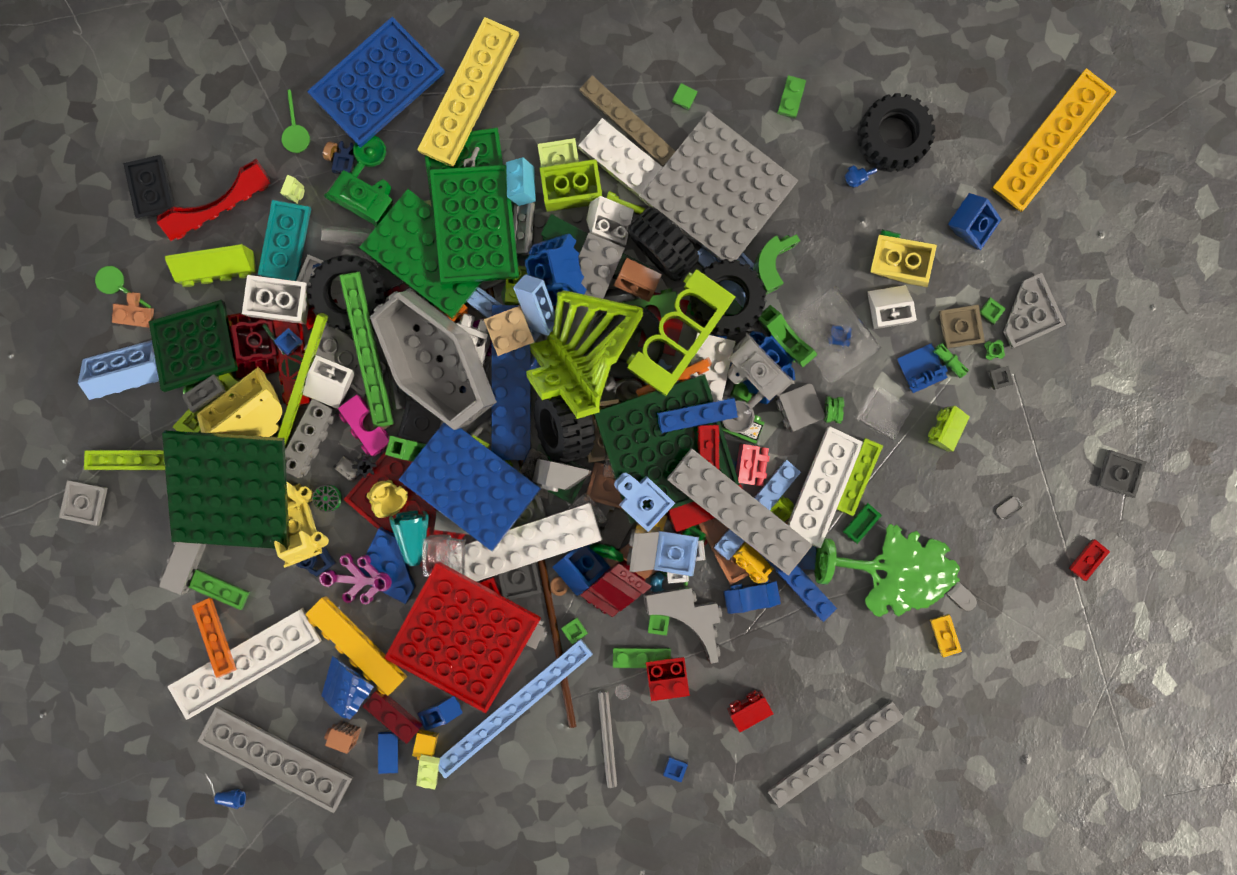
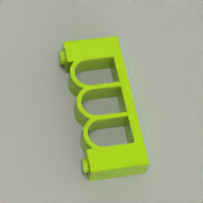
M697 269L694 273L689 272L683 282L686 283L684 286L685 290L677 296L674 303L675 312L667 313L661 319L658 326L659 335L649 337L645 341L642 353L639 351L636 355L632 353L626 362L629 365L627 367L628 371L664 396H667L736 297ZM694 296L716 311L704 328L680 310L679 302L683 297ZM677 318L700 333L688 351L665 335L663 324L668 319ZM662 341L684 356L672 374L649 358L647 347L651 342Z

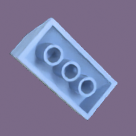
M152 340L83 359L78 384L89 400L101 398L112 393H119L130 388L158 382L159 378Z

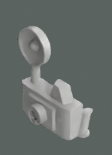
M748 333L733 348L734 353L729 357L732 365L727 376L734 384L748 379L759 392L748 402L735 400L738 418L722 421L729 431L735 433H742L750 429L755 418L753 407L764 397L770 401L775 395L779 396L791 384H795L792 378L771 359Z

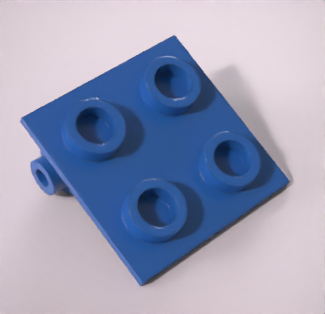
M932 343L897 359L912 393L948 378L946 375L948 370L945 365L942 366L938 356L933 352L934 347Z

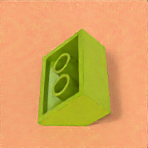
M597 159L540 168L547 212L589 206L591 201L602 196Z

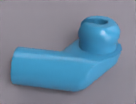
M657 572L655 575H652V592L664 590L662 588V581L664 580L662 573Z

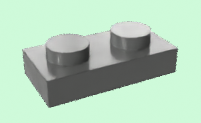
M212 375L183 394L182 397L190 411L195 413L225 393L226 390L218 376Z

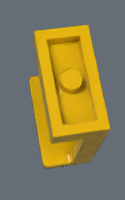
M746 542L733 555L736 563L749 573L752 581L758 584L767 582V576L774 570Z

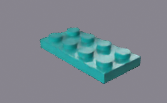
M272 200L258 270L259 276L297 281L310 219V207Z

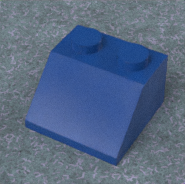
M969 193L948 225L955 235L981 251L1002 219L988 198Z
M591 544L571 550L552 567L576 596L588 589L610 568L600 555L590 549L589 546Z

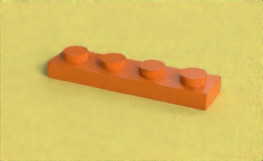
M704 358L687 366L678 380L680 382L691 378V374L697 372L700 375L709 371L708 367L712 364L710 358ZM647 384L638 388L636 393L640 396L656 389Z
M208 598L192 605L216 678L237 670L213 599Z

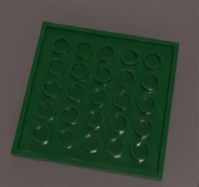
M705 374L675 383L667 396L655 390L600 409L599 413L593 414L615 481L624 472L631 475L639 483L647 476L675 502L669 510L693 502L690 497L669 482L667 478L691 448L698 453V426L661 433L657 413L713 402ZM720 421L703 424L719 425V470L737 485H740ZM620 493L621 499L623 501L625 497ZM651 499L644 500L642 507L650 508ZM626 512L630 524L637 522Z
M165 430L162 433L171 542L275 549L274 542L277 541L288 549L290 541L285 438Z

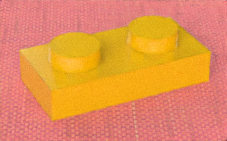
M946 614L930 619L941 656L947 657L962 652L951 616Z

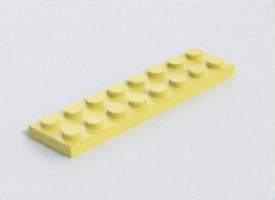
M484 17L417 149L419 153L454 167L519 37L518 31Z

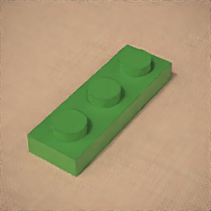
M613 647V668H646V662L671 659V648Z

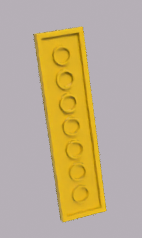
M1086 68L991 190L1022 212L1116 91Z

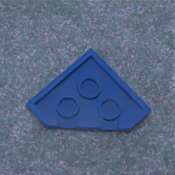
M380 527L366 555L370 557V564L378 572H384L391 578V587L387 591L381 592L406 604L416 585L414 580L411 579L408 563L404 562L395 535ZM359 568L365 576L371 577L364 568Z

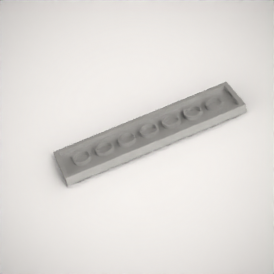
M692 448L667 478L669 482L788 576L812 547L810 542Z
M219 706L215 707L197 741L332 813L336 812L353 779V776Z

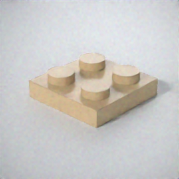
M521 306L484 319L498 356L534 343Z

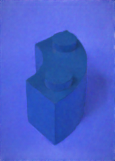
M769 579L767 582L746 586L734 584L731 585V589L724 591L728 614L744 613L781 604L777 581L769 582Z

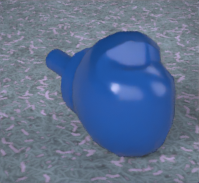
M854 165L850 166L845 174L846 182L850 187L856 188L865 183V181H868V175L876 173L877 169L873 168L865 171L864 168L857 169Z

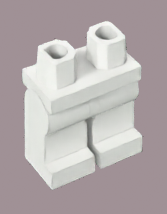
M463 314L460 323L456 324L464 329L472 338L484 368L491 337L483 319H480L478 328L473 327L475 317Z

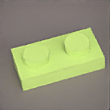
M287 175L280 193L289 201L298 204L299 200L303 198L305 190L304 186L296 178Z
M421 754L416 786L435 790L440 758Z

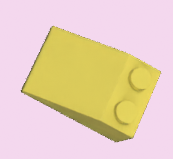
M879 235L871 273L907 284L928 287L937 245Z

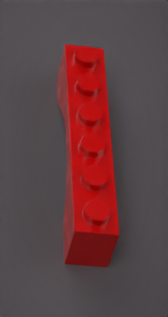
M254 159L239 169L234 183L221 197L202 206L172 207L157 216V224L170 241L175 238L179 240L187 234V231L200 228L206 220H214L219 216L220 212L224 210L229 211L236 206L237 202L241 200L246 201L252 197L254 192H261L268 188L270 178L258 160Z

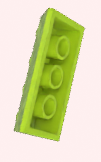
M243 244L165 256L174 281L183 287H192L194 283L201 282V284H211L213 280L230 281L232 277L247 278V275L257 274L254 251Z

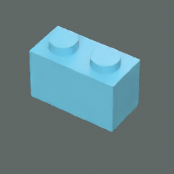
M523 157L506 162L507 197L518 206L536 202L535 167Z

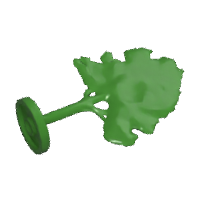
M889 524L886 528L887 533L882 548L883 554L877 556L872 561L839 558L836 554L835 542L831 538H825L821 548L816 549L814 575L818 584L825 585L832 580L835 566L867 571L872 575L874 589L865 598V604L875 616L881 617L888 613L887 605H890L894 614L901 616L906 611H910L911 608L916 610L929 608L930 605L943 598L944 594L960 581L957 578L960 567L955 560H949L944 557L950 551L945 543L929 539L924 548L918 541L920 537L918 531L910 533L908 539H906L901 534L902 529L898 525ZM876 570L886 571V578H880Z

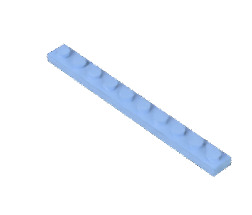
M582 639L577 641L440 757L439 772L442 776L447 778L591 657L593 653Z

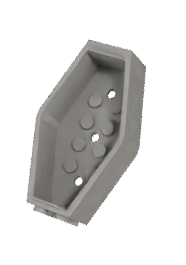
M396 291L388 297L389 300L385 304L382 303L374 309L370 319L395 382L400 389L454 430L468 426L497 403L472 338L455 322L414 291ZM416 324L420 326V330L418 332L414 329V326ZM439 355L443 357L442 362H439L437 360V357ZM461 386H465V387H466V392H465V393H462V392H461V390H460Z

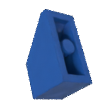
M452 696L420 711L417 715L426 731L447 724L463 712L455 696Z

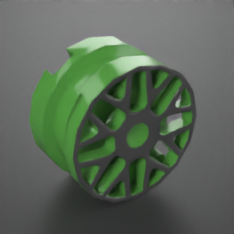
M826 397L824 405L825 423H831V421L841 423L844 415L843 397Z

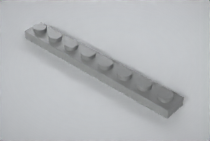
M889 701L768 789L769 795L779 808L904 718L895 704Z

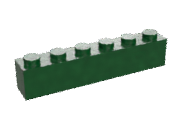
M551 214L541 233V236L544 237L542 241L570 234L576 240L573 248L580 253L588 233ZM623 253L612 278L617 279L626 258L636 261L647 268H653Z

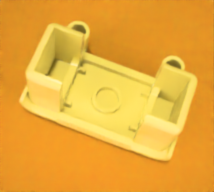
M287 482L290 545L286 549L281 543L274 542L277 556L285 561L284 568L321 554L322 547H325L329 542L327 536L317 532L308 504L312 501L314 492L308 487H302L301 484L293 486L289 482Z

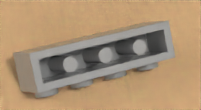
M314 399L311 400L285 450L287 473L296 478H302L303 475H307L310 470L309 463L311 459L317 456L320 442H323L328 435L326 430L329 425L334 423L337 417L335 414L336 409Z

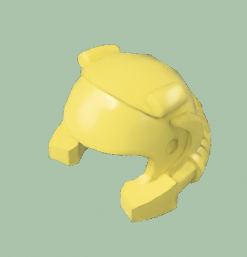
M387 480L374 484L370 492L367 493V498L370 500L371 509L375 516L384 518L394 516L400 512V509L408 499L406 495L408 493L402 486L397 487L393 484L392 480Z

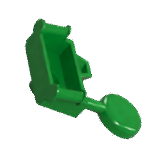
M374 136L361 148L355 143L353 150L358 163L351 173L343 170L330 190L324 194V197L331 202H336L377 227L393 206V199L389 197L391 186L383 179L371 186L357 178L365 166H378L386 157L384 142L379 137Z

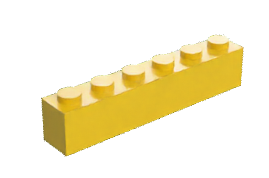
M327 596L322 597L305 614L308 617V622L314 627L317 626L322 631L321 634L325 639L336 644L335 648L341 654L345 653L350 658L349 662L354 667H359L363 671V676L369 681L372 680L377 685L376 688L381 694L389 696L407 678V675L397 665L384 659L386 654Z

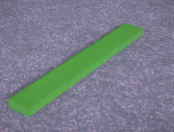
M360 271L339 275L373 427L393 425L394 422Z

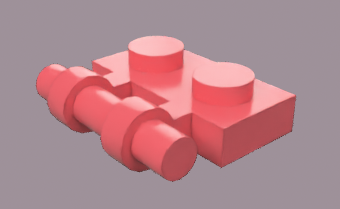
M739 444L736 465L739 483L755 485V478H757L756 485L764 486V479H767V473H765L766 465L770 458L768 456L769 448L761 447V454L759 455L760 447Z

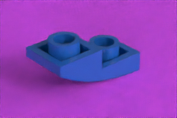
M378 732V774L398 773V736L393 732Z

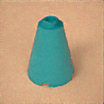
M418 511L401 512L396 514V518L393 519L392 516L389 518L404 562L409 563V566L420 565L421 561L424 560L429 519L428 512L423 511V514H418Z

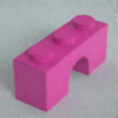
M354 396L338 408L341 412L339 414L340 418L345 424L348 422L352 428L350 430L351 434L356 439H360L363 443L361 447L367 455L376 456L387 448L390 436L383 427L379 426L370 432L365 429L363 420L370 413V409L361 396Z

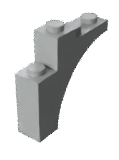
M689 586L643 594L645 609L648 615L669 616L688 625L700 639L707 661L711 664L718 663L720 649L715 642L717 629L713 624L720 623L719 617H722V611L716 602L712 601L694 605V602L697 601L696 593Z

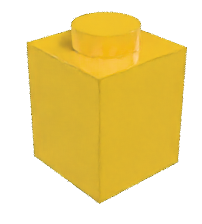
M420 729L416 735L412 756L417 757V760L420 759L421 754L433 757L439 733Z

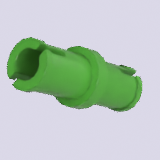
M940 343L933 350L944 362V365L950 367L959 378L965 376L969 371L958 360V356L952 354L943 343Z

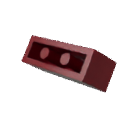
M378 690L362 706L406 744L422 727V723L394 699L386 694H381Z

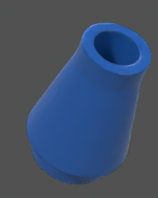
M240 789L217 792L214 802L215 804L238 809L244 806L246 794Z

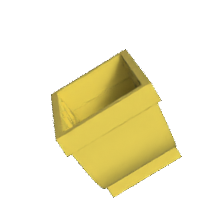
M257 367L197 413L201 433L270 437L280 430L278 421L282 416V407L273 385L267 380L265 373Z

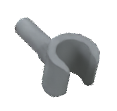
M475 147L471 157L464 160V168L475 167V158L479 152V147Z

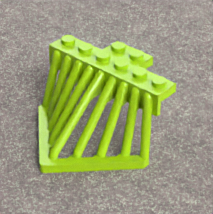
M565 290L558 292L553 332H550L547 340L530 344V351L541 367L528 370L526 374L527 379L540 398L545 400L561 395L577 419L599 413L600 399L611 365L616 363L643 317V308ZM567 302L570 303V307L560 337L564 303ZM577 307H588V311L570 343L566 345ZM598 310L607 311L605 317L578 350H575L595 312ZM615 315L625 316V319L587 356L582 357L613 320Z

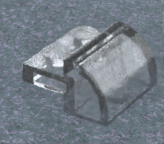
M432 535L424 538L422 576L429 577L437 561L464 575L465 540L451 538V535Z

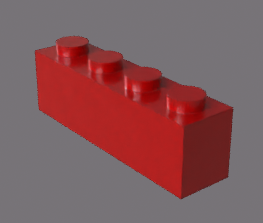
M695 501L667 512L674 533L715 519L714 516Z

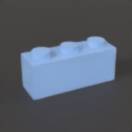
M524 275L513 287L530 329L548 336L553 330L555 311L545 283L541 279Z

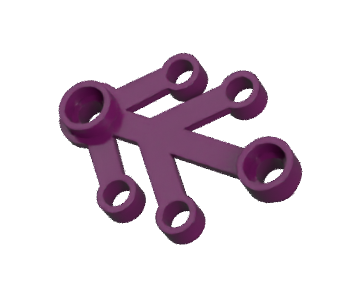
M348 553L340 557V564L345 566L353 575L336 574L332 570H326L319 577L320 583L325 587H330L335 582L355 584L342 595V599L346 603L352 602L356 598V594L365 585H373L369 591L360 595V601L365 605L373 600V596L378 591H387L391 587L392 581L388 574L378 572L370 564L371 559L368 555H362L357 560L359 567L364 568L371 575V577L365 576L353 563L352 555Z

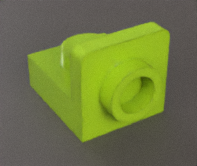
M781 496L770 511L785 522L790 518L794 504L790 499Z

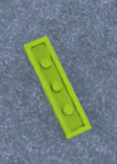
M864 438L863 445L837 510L854 516L883 445Z

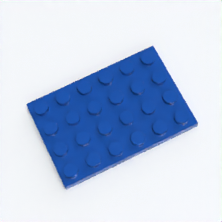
M391 17L307 92L361 148L437 81L445 71Z
M445 422L399 478V481L492 552L541 489L463 429L454 430Z

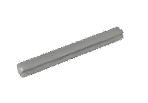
M601 691L598 693L606 783L608 788L617 787L609 694L608 691Z

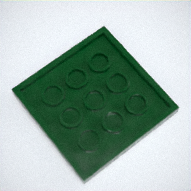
M222 299L149 321L161 391L167 392L204 381L212 375L220 376L238 370L226 306Z

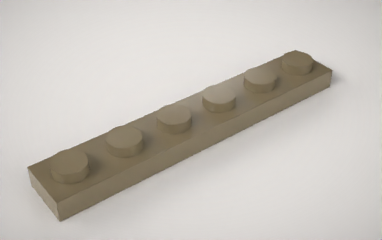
M593 75L579 89L585 97L662 167L676 152Z

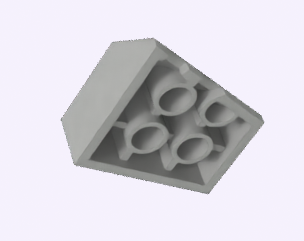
M537 459L532 482H536L538 487L558 492L559 488L569 490L592 475V471Z

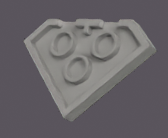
M1042 273L1021 283L1003 331L1011 349L1066 325Z

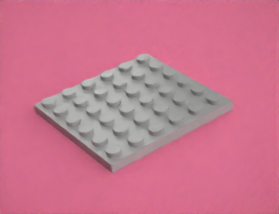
M708 111L642 192L639 199L649 207H655V209L666 215L684 234L719 261H722V259L734 261V259L737 260L799 180Z

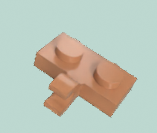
M128 292V305L113 304L112 323L150 328L149 321L153 320L154 308L140 307V293Z

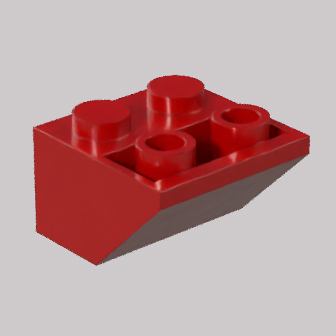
M684 657L646 662L651 701L690 696Z
M754 690L746 695L747 698L741 701L738 699L729 704L730 707L727 708L728 713L739 733L773 715L761 691L757 692Z

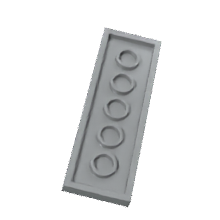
M590 232L578 257L580 269L584 276L581 284L587 289L584 295L604 299L625 247ZM567 302L564 303L560 337L570 307V303ZM577 307L566 345L570 343L586 315L588 307ZM598 311L595 312L575 350H578L587 339Z

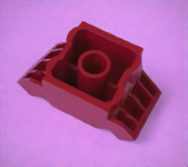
M242 313L227 315L238 370L235 371L236 378L246 377L257 367L265 374L277 372L276 347L271 337L263 328V324H266L273 334L272 321L248 317Z
M624 559L623 562L618 561L579 596L584 598L589 604H593L595 608L600 609L604 614L614 617L652 586L646 583L645 579L636 572H630V565H627V561Z

